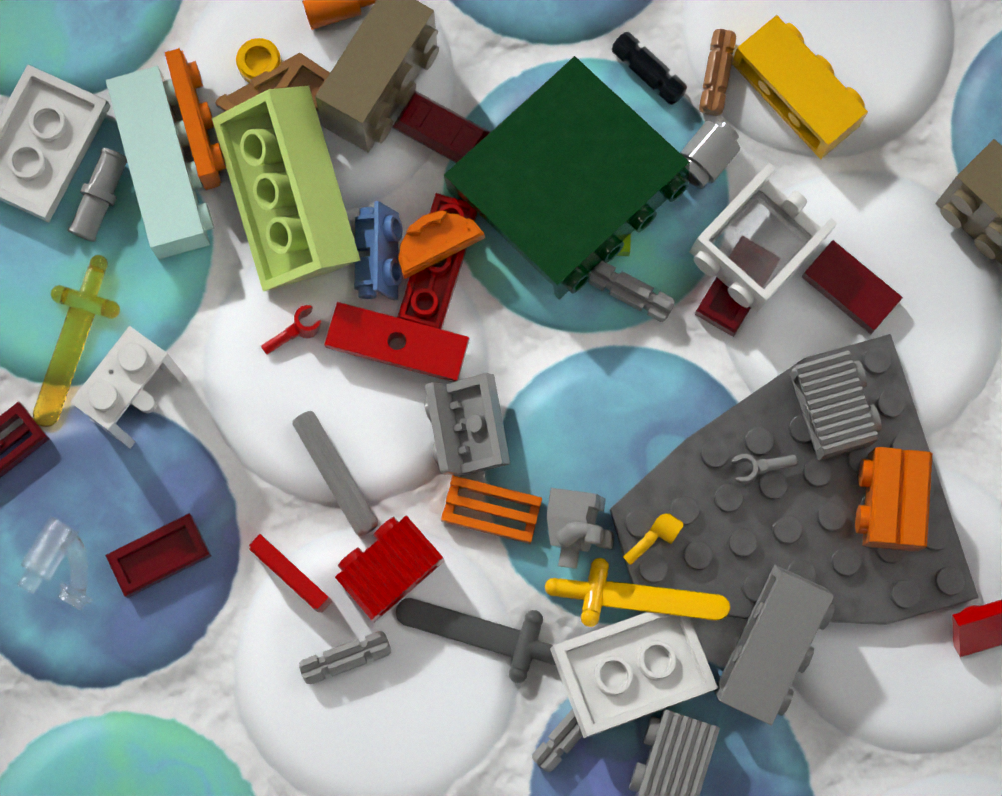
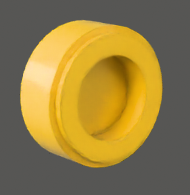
M254 38L246 41L239 48L236 55V64L240 75L248 83H251V79L263 72H270L278 68L282 62L278 48L271 41L263 38Z

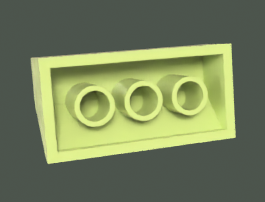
M309 86L268 89L212 118L263 291L331 273L361 261Z

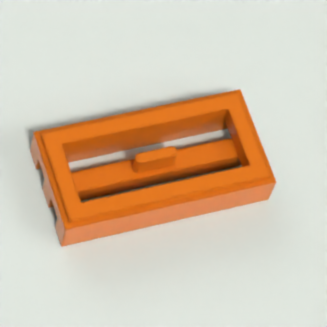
M452 475L441 522L531 544L542 497ZM459 489L530 506V511L526 513L458 496ZM459 506L526 523L525 531L454 514V508Z

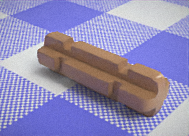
M716 29L713 32L710 44L711 51L708 56L703 83L704 91H702L699 105L700 112L706 115L719 116L724 109L726 99L724 93H726L733 60L732 54L737 37L736 33L731 30Z

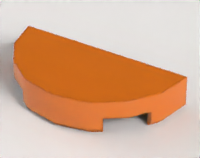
M437 211L423 215L408 227L406 235L401 242L398 260L403 278L406 279L485 239L484 232L473 220L466 219L458 214Z

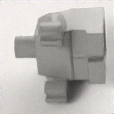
M551 488L547 509V523L550 545L561 548L558 566L577 569L579 551L589 552L591 544H596V547L604 549L613 548L614 533L610 530H604L595 523L598 511L604 512L605 498L594 493Z

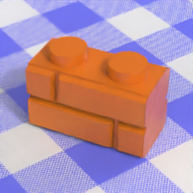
M875 447L868 453V459H861L858 483L859 487H866L865 506L859 505L857 508L855 530L856 533L863 534L862 546L914 552L927 547L933 453Z

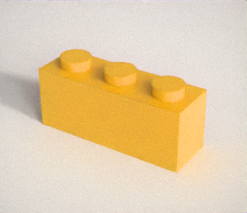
M778 15L769 20L736 49L732 65L820 159L825 157L858 129L866 117L868 111L864 108L865 103L859 93L851 87H845L834 76V69L828 60L821 55H815L804 44L801 32L793 24H785Z

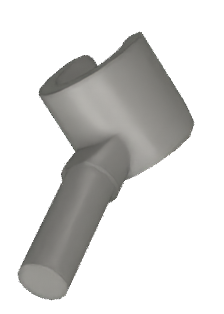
M739 454L732 460V464L749 462L753 465V472L749 476L735 478L741 484L752 483L758 474L797 466L795 455L756 460L749 454Z

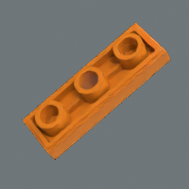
M180 48L164 52L198 177L205 190L219 187L220 183H222L219 171L226 169L220 144L215 143L211 145L207 130L214 128L213 117L208 102L200 103L196 89L204 86L197 62L192 61L188 63L183 50L181 51Z

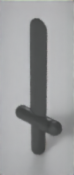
M406 598L397 605L396 617L403 625L513 657L509 678L514 683L525 681L532 658L556 665L550 650L553 645L538 640L543 616L537 610H531L525 615L522 628L518 630L413 598Z

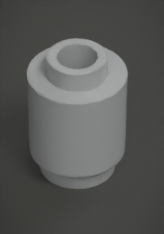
M718 120L716 124L706 121L680 152L690 162L688 181L695 187L702 189L707 183H713L740 151V146L737 142L739 135L730 125L721 120Z

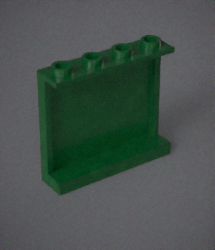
M574 56L444 174V179L448 192L456 199L465 200L553 285L554 294L560 300L568 291L572 294L579 291L590 279V271L596 264L601 261L605 263L611 261L623 248V240L634 230L641 232L648 227L656 217L657 212L655 210L666 200L673 202L683 194L689 185L690 162Z

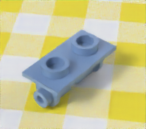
M379 201L374 202V208H360V215L355 217V243L357 250H370V256L360 257L361 261L355 263L354 289L358 290V297L361 299H375L378 292L392 300H398V285L402 281V271L398 261V243L402 238L403 228L399 213Z

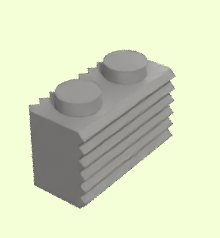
M849 350L799 364L792 369L790 376L818 461L869 447L879 439L877 432L882 430L879 413L874 404L867 405L866 397L863 393V388L867 386L864 368L859 360H852Z
M666 709L661 711L659 718L651 716L643 739V744L651 747L645 764L636 763L628 790L636 792L635 796H700L720 727Z

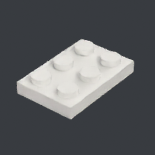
M27 65L0 115V201L49 223L111 107L109 102L33 66Z
M646 612L558 643L550 648L584 739L718 689L690 617Z

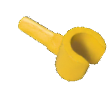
M669 513L660 515L651 529L645 534V537L631 548L623 558L632 565L655 543L658 537L671 545L681 531L683 522Z

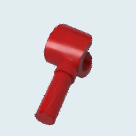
M304 305L298 308L294 314V323L261 345L266 355L298 336L312 338L318 333L321 320L309 327L302 325L299 321L312 312L313 307L311 305Z

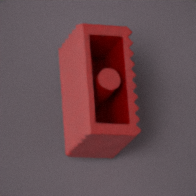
M407 515L400 521L395 517L387 520L374 532L373 536L377 539L376 542L364 552L359 547L354 549L337 565L341 572L335 578L374 623L445 562L443 556Z

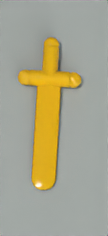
M596 558L592 561L587 582L550 578L545 583V591L550 596L584 600L581 622L587 627H594L598 624L602 606L708 620H721L730 612L728 599L719 594L607 581L609 564L604 558Z

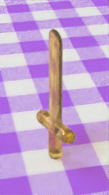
M95 255L90 259L80 290L62 285H57L51 290L52 300L69 306L33 410V418L40 426H52L60 417L95 314L113 319L120 313V306L117 302L97 296L108 266L107 259L102 255Z

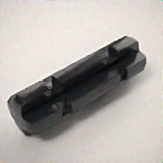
M630 32L621 34L613 43L612 52L622 62L628 61L630 63L628 67L653 90L658 88L660 91L658 95L668 104L673 105L678 102L686 93V83L676 74L671 76L669 74L670 69L645 46L640 48L638 45L640 41Z

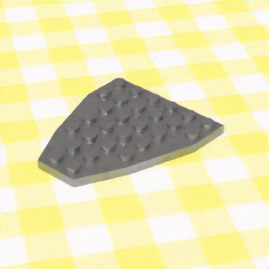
M891 334L803 358L686 438L610 508V514L623 556L645 537V534L651 529L660 515L669 513L683 522L681 531L671 545L658 537L655 543L632 565L624 559L631 584L719 594L726 597L730 603L728 617L749 619L763 587L776 564L825 587L834 595L831 603L835 604V610L830 622L887 625L979 598L933 459L926 548L914 552L890 548L862 546L863 534L856 533L855 520L857 508L859 505L865 506L866 487H859L858 483L861 459H868V453L875 447L930 452ZM849 350L852 360H859L864 368L867 386L863 388V393L866 397L867 405L874 404L877 408L882 430L877 432L879 439L869 447L818 461L790 372L796 365ZM739 454H749L756 460L795 455L797 466L758 474L752 483L741 484L735 478L749 476L753 472V465L749 462L732 464V460Z

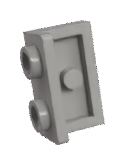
M483 373L447 384L432 382L425 385L427 395L424 404L425 412L432 423L435 440L432 452L441 474L462 477L510 464L494 374Z

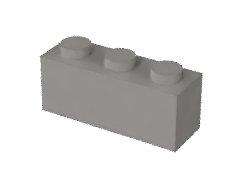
M775 564L717 683L718 689L714 690L719 701L769 725L773 724L777 714L784 715L793 698L794 691L790 687L797 672H805L812 660L814 647L810 645L818 629L824 630L833 616L835 604L831 602L834 595L825 587Z

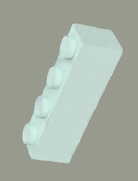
M158 66L107 79V88L150 248L159 260L209 246L210 241L207 230L214 229V224L207 203L199 204L195 189L203 187L198 177L195 162L187 161L184 147H188L190 144L183 120L176 121L173 106L179 104L172 79L165 80Z

